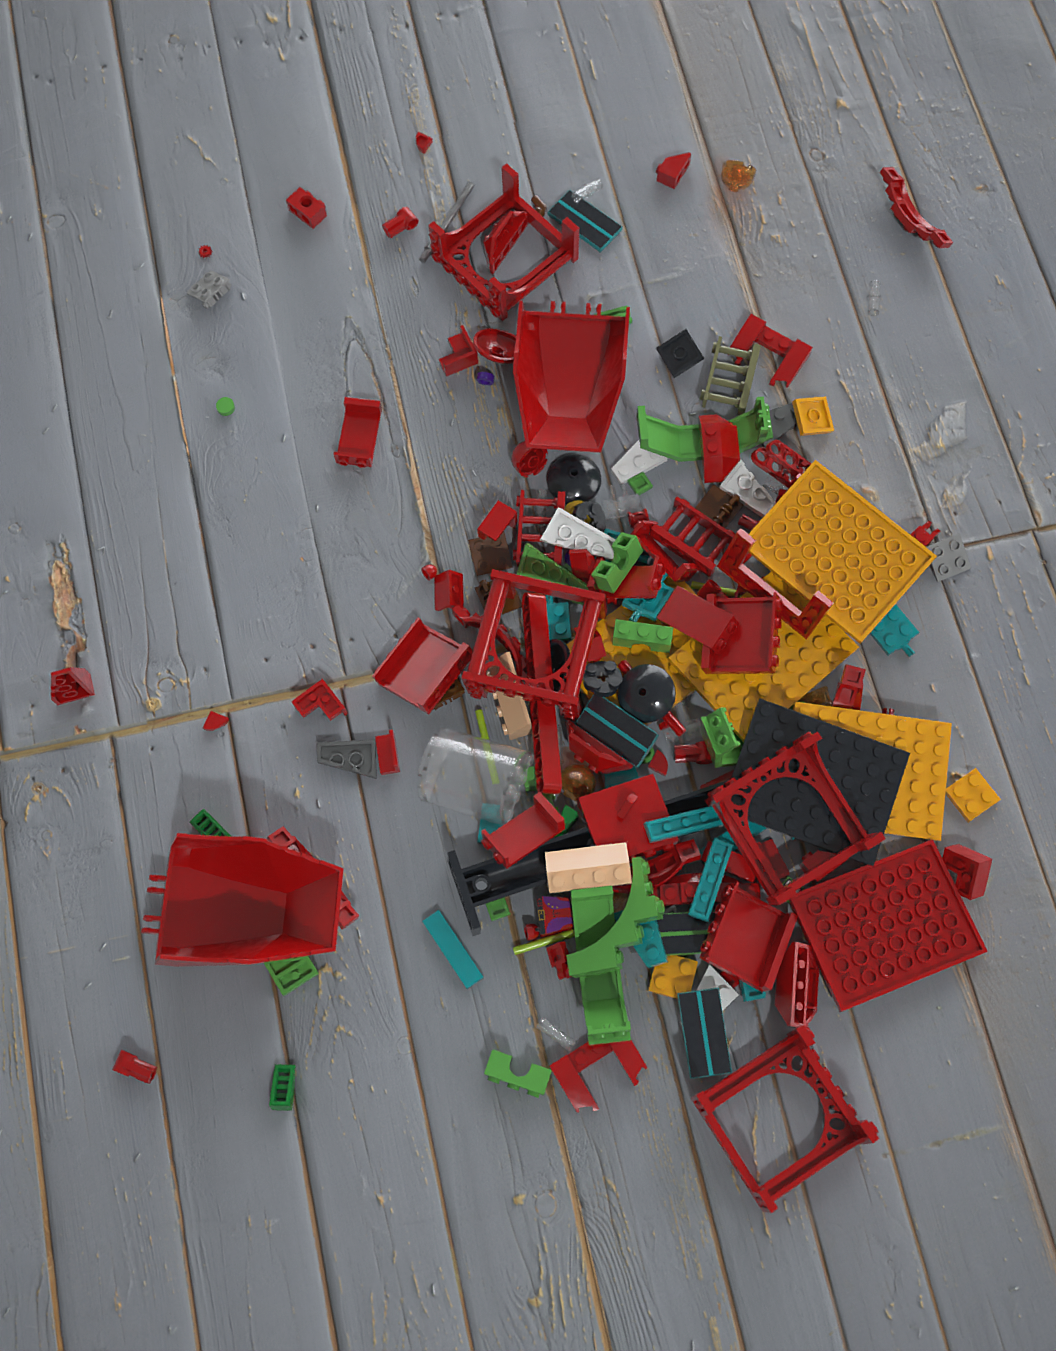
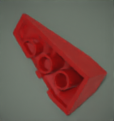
M69 667L51 672V700L56 705L95 695L91 674L85 668Z

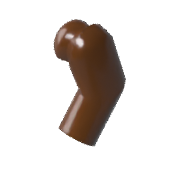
M535 195L532 197L531 202L536 206L535 210L544 217L547 206Z

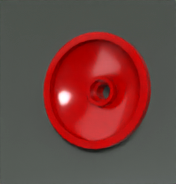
M483 329L474 335L473 345L481 356L494 363H513L516 343L515 335L500 329Z

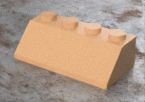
M510 651L498 657L507 670L517 675ZM492 666L486 672V675L495 676L500 668ZM502 675L499 679L505 678L507 680L508 676ZM498 691L492 693L493 699H497L499 706H496L498 716L503 717L504 724H501L504 735H508L509 740L532 734L531 721L525 701L522 699L523 697L515 696L511 698Z
M626 842L545 852L549 893L632 883Z

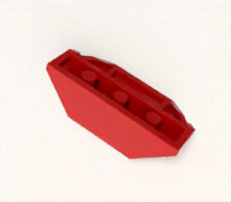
M509 211L498 223L494 224L492 232L484 238V252L491 274L495 273L528 226L529 213Z
M717 414L700 415L698 419L704 483L723 482L740 462L737 426Z
M568 720L566 722L569 750L575 753L573 757L581 763L584 760L588 762L589 769L595 773L600 771L604 774L632 769L634 765L571 721Z
M792 942L784 954L776 978L775 1006L787 1026L797 1028L804 1025L806 1028L817 1012L819 968L812 953L811 945L799 942Z

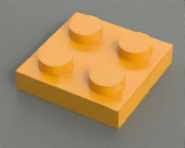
M826 397L800 398L792 401L800 436L828 434L834 431Z
M976 768L947 787L945 793L968 823L1001 800Z
M672 955L667 956V963L654 966L648 991L678 1000L677 993L691 991L698 961Z

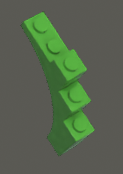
M632 858L633 878L631 892L626 907L618 921L596 943L581 951L567 955L569 976L578 978L622 969L624 956L619 948L643 944L644 930L640 923L663 919L662 913L665 912L664 904L660 898L655 895L651 896L653 894V886L648 880L650 867L643 858Z

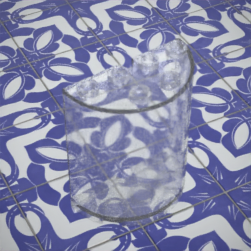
M446 727L440 728V733L434 734L430 739L420 763L418 776L421 777V783L417 786L419 798L421 801L504 825L513 818L515 802L519 801L521 795L518 789L527 780L528 767L534 761L533 752Z

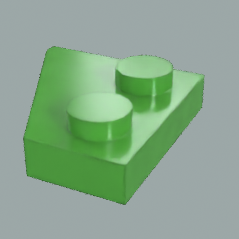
M309 956L264 962L283 996L319 974Z

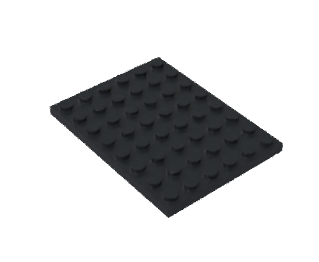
M759 698L731 779H740L743 777L741 773L750 767L753 770L760 766L758 762L766 757H769L770 760L776 757L775 752L784 746L787 749L794 746L792 742L809 731L812 734L818 732L822 737L817 742L821 760L867 834L882 832L884 835L910 753ZM791 759L789 770L795 773L799 768V762L796 759ZM782 762L780 769L777 767L778 773L784 772V762ZM804 766V770L801 774L803 776H808L809 774L805 771L807 769ZM761 776V780L765 781L766 777ZM791 777L773 779L762 785L751 799L748 808L749 822L834 853H838L851 845V842L818 791L800 779ZM747 786V789L739 788L738 790L744 791L746 794H748L749 792H751V787ZM735 794L731 797V801L735 805H743L745 798ZM734 810L735 813L738 812L739 817L743 815L742 810ZM881 843L869 850L859 851L849 858L874 866Z

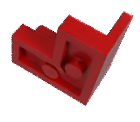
M461 325L460 333L448 338V343L453 353L439 359V364L446 377L478 364V353L464 325Z
M498 500L477 528L478 537L483 540L489 537L497 541L508 525L516 529L518 527L517 511Z
M323 679L291 701L294 708L303 718L318 707L321 708L330 721L341 713L344 716L348 714L344 705Z
M960 844L945 847L942 859L948 870L957 873L955 885L960 896L969 900L984 896L993 859Z

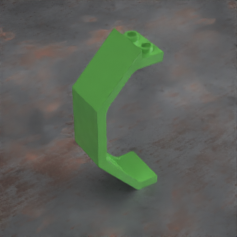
M756 397L752 410L729 420V422L737 426L740 453L773 438L769 405L765 404L764 397ZM637 406L636 416L641 449L679 462L702 460L699 424L678 426L646 415L645 406Z
M726 707L719 708L706 717H701L700 732L715 768L735 766L743 745V741L734 733V727H731L732 722H729L725 714L727 711Z
M612 886L571 890L576 952L596 943L614 926ZM620 970L580 977L589 1045L631 1040V1025L627 1018Z

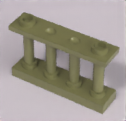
M719 336L718 342H714L711 353L715 354L706 390L702 389L700 400L703 401L702 408L706 407L707 400L734 405L735 408H739L737 415H742L746 411L761 345L754 344L753 350L744 351L721 346L722 337ZM723 353L747 358V361H750L749 366L745 365V367L719 362L717 361L718 354ZM715 368L743 374L746 377L745 382L741 381L740 383L713 377ZM711 384L737 389L739 392H742V396L736 399L709 393Z

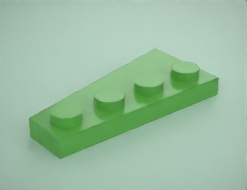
M529 543L525 545L517 575L588 590L587 584ZM572 601V602H575V603H577V604L584 605V603L577 602V601Z

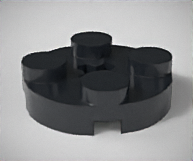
M583 502L574 507L575 509L571 515L582 521L587 519L588 516L591 519V526L601 532L605 531L606 518L600 504Z
M613 661L589 663L583 676L585 689L588 692L590 690L595 693V696L609 697L616 693L622 682V674L619 668L616 667V663ZM602 676V677H605L606 680H605V681H602L601 679H598V678Z

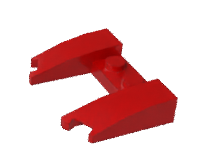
M750 314L730 348L749 351L756 342L783 357L784 360L775 372L769 385L775 386V381H786V387L790 386L811 355L813 348L799 339L793 341L767 327L766 321L753 314ZM736 356L737 360L734 364L740 366L744 358Z
M632 1040L589 1045V1042H586L549 1065L577 1113H579V1108L592 1107L593 1111L599 1110L578 1073L611 1052L615 1054L633 1085L636 1086L639 1081L636 1077L641 1068L646 1070L647 1066Z

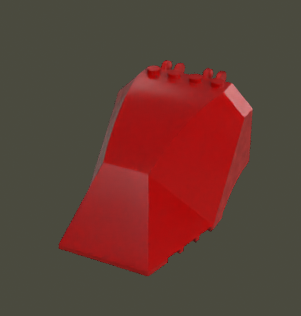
M519 300L513 375L526 448L601 453L625 381L630 307H626L625 317L601 315L602 304H597L596 306L597 315H590V303H586V314L566 313V302L562 301L561 313H554L556 303L551 301L550 312L526 311L523 301Z
M177 833L171 843L166 876L149 875V880L153 882H165L164 888H147L148 893L163 894L160 916H143V920L146 922H159V928L145 927L142 928L141 933L158 934L155 965L164 966L251 965L335 952L344 868L307 856V854L291 850L286 846L267 841L265 838Z

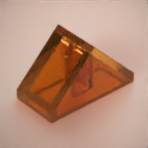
M827 686L807 693L798 701L824 706L832 705Z

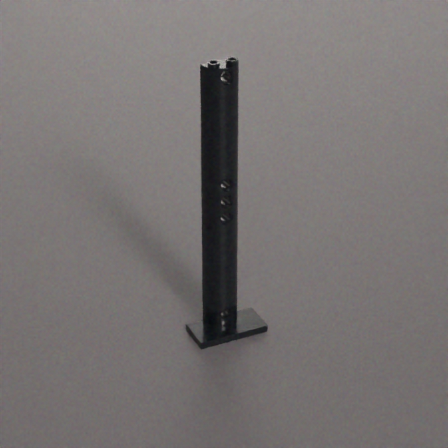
M729 780L664 801L669 816L708 807L705 799L709 798L707 794L721 785L725 788L724 783ZM588 827L548 840L507 869L502 863L498 864L494 858L461 869L456 851L447 852V861L472 936L481 933V925L475 907L548 883L545 852L590 847L593 840ZM689 833V834H685V835H681V836H677V837H678V838H681V837H684V836H687V835H690V834H693V833ZM479 881L487 884L484 890H479L476 887Z

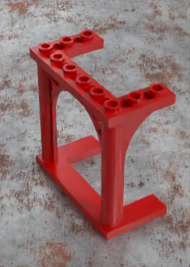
M507 163L501 167L503 194L469 222L452 232H445L434 221L428 225L433 260L436 263H440L448 274L451 273L460 285L463 284L472 296L475 295L482 306L489 308L492 315L496 318L498 317L502 322L508 317L507 311L515 306L519 300L526 297L569 260L574 263L579 259V227L566 217L562 221L561 234L519 196V174ZM512 208L515 211L529 213V224L558 250L525 277L514 282L500 283L495 277L488 281L478 275L469 261V250L475 238ZM456 254H461L465 258L462 260H455L453 256Z
M800 473L794 478V480L792 481V483H791V485L789 486V488H790V487L797 481V479L801 476ZM740 528L730 542L717 567L753 597H773V592H776L783 601V609L779 611V617L807 639L831 608L833 602L820 591H817L804 610H799L744 565L752 557L749 551L756 540Z
M492 569L490 575L492 585L468 670L463 671L462 681L468 694L475 699H481V697L487 698L488 692L496 693L498 691L511 698L515 696L523 697L522 699L528 702L537 700L541 701L543 705L550 707L558 705L560 714L564 719L570 721L578 719L581 715L579 692L598 618L606 619L607 616L606 594ZM515 588L584 603L570 656L558 671L549 676L537 679L519 677L507 670L496 654L495 637L506 598H515ZM489 656L494 658V661L486 663V661H489ZM498 666L500 668L495 676L486 675L490 667ZM562 673H567L564 677V679H566V682H564V680L560 677ZM502 675H507V676H508V679H507V680H505V678H501V679H499V678H500ZM553 679L557 680L561 685V689L558 692L553 691L549 686L550 681ZM538 684H545L546 690L543 687L538 688Z
M809 731L792 742L794 746L789 749L784 746L775 752L776 757L771 760L769 757H766L758 762L760 765L754 770L752 767L741 773L743 777L738 780L735 778L730 779L724 783L725 788L723 785L709 792L707 794L709 798L705 799L708 807L712 806L766 892L767 897L765 899L769 905H781L797 895V889L855 853L869 850L886 839L882 832L866 833L834 783L818 752L817 742L822 739L818 732L812 734ZM791 759H796L799 762V768L795 773L789 770ZM782 762H784V772L778 773L777 767L780 769ZM804 766L807 769L805 771L809 774L808 776H803L801 774L804 770ZM761 776H765L766 780L762 781ZM791 777L810 784L818 791L851 842V845L783 886L750 832L748 808L752 797L762 785L773 779ZM747 786L751 787V792H749L748 794H746L744 791L738 790L739 788L747 789ZM735 794L741 795L745 798V803L743 805H735L731 801V797ZM734 810H742L743 815L739 817L738 812L735 813Z
M804 1025L786 1034V1038L706 1091H701L690 1098L760 1209L767 1213H773L778 1209L774 1201L859 1144H873L880 1139L877 1135L879 1131L872 1121L868 1122L867 1119L857 1120L855 1117L857 1115L856 1110L851 1104L847 1105L843 1099L845 1096L838 1085L835 1086L831 1081L832 1075L826 1067L823 1068L819 1063L820 1057L813 1048H809L815 1044L813 1040L815 1036L809 1027L805 1028ZM795 1056H799L802 1059V1067L799 1071H794L791 1066L792 1059ZM787 1058V1068L783 1069L779 1066V1064L784 1063L783 1059ZM807 1066L809 1074L812 1073V1076L810 1078L806 1077V1075L804 1074V1071L806 1070ZM776 1073L790 1074L805 1081L819 1097L824 1112L823 1132L816 1146L808 1154L761 1186H758L712 1112L716 1107L766 1075ZM820 1087L824 1090L822 1094L818 1092ZM833 1105L832 1109L838 1111V1113L831 1114L828 1107ZM832 1118H839L844 1122V1128L835 1130L830 1126L829 1122ZM830 1132L833 1135H838V1137L834 1139V1136H832V1138L828 1140L827 1133Z

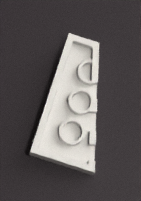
M559 507L540 539L542 542L567 549H587L593 556L604 557V559L613 561L614 558L612 544L616 539Z

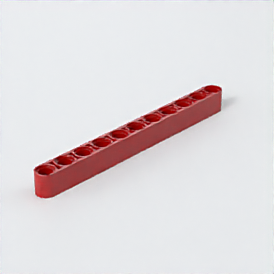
M525 592L522 597V615L528 679L543 678L552 674L546 597L544 594ZM551 680L549 686L554 691L553 680ZM538 684V688L543 687L546 690L545 684ZM534 700V702H530L536 788L538 793L540 792L541 794H559L562 789L555 705L550 707L543 705L541 701Z

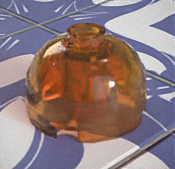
M727 160L726 163L723 162L721 169L722 182L732 192L744 190L751 185L755 178V167L750 164L748 167L743 166L744 162Z
M570 764L561 770L563 795L577 801L579 797L594 792L596 787L595 776L587 766Z

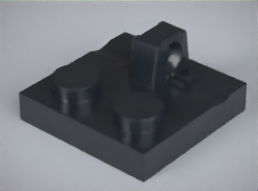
M684 329L656 348L673 378H676L705 359L687 329Z

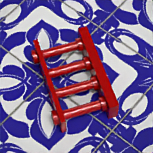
M521 490L520 496H517L516 507H520L517 550H513V561H516L517 567H519L523 554L521 552L522 541L542 542L540 541L542 535L523 534V523L549 524L552 517L524 516V505L553 507V509H558L559 507L565 511V492H558V498L554 497V499L525 498L524 490ZM555 545L554 552L543 553L562 566L563 547Z
M677 496L673 506L676 508L663 526L655 523L650 530V536L688 563H696L701 568V572L711 577L716 568V564H714L715 559L726 545L730 544L735 533L730 529H725L692 507L687 500ZM682 513L691 518L678 536H673L669 533L668 530ZM698 523L706 528V530L697 542L689 547L683 540ZM713 533L722 540L708 557H704L699 553V550Z

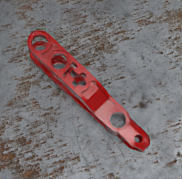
M773 440L766 445V448L760 447L751 454V460L756 466L787 488H789L799 473L802 475L803 471H806L812 464L779 440ZM772 445H776V446H777V448H778V453H777V454H775V453L772 452V450H771V446H772ZM758 452L764 455V461L758 459ZM787 455L792 457V465L786 461ZM773 462H775L778 465V471L773 470Z

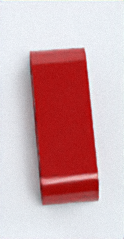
M710 841L707 842L700 859L705 863L712 845ZM731 851L725 871L753 883L756 876L743 855Z

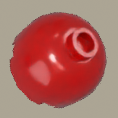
M524 440L512 452V465L523 477L528 478L529 476L527 475L532 473L535 476L545 467L547 463L546 453L548 454L547 449L526 448Z

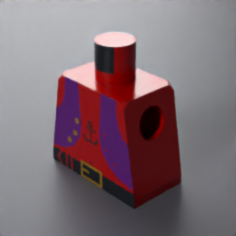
M537 896L541 938L572 929L573 913L572 908H570L569 898Z

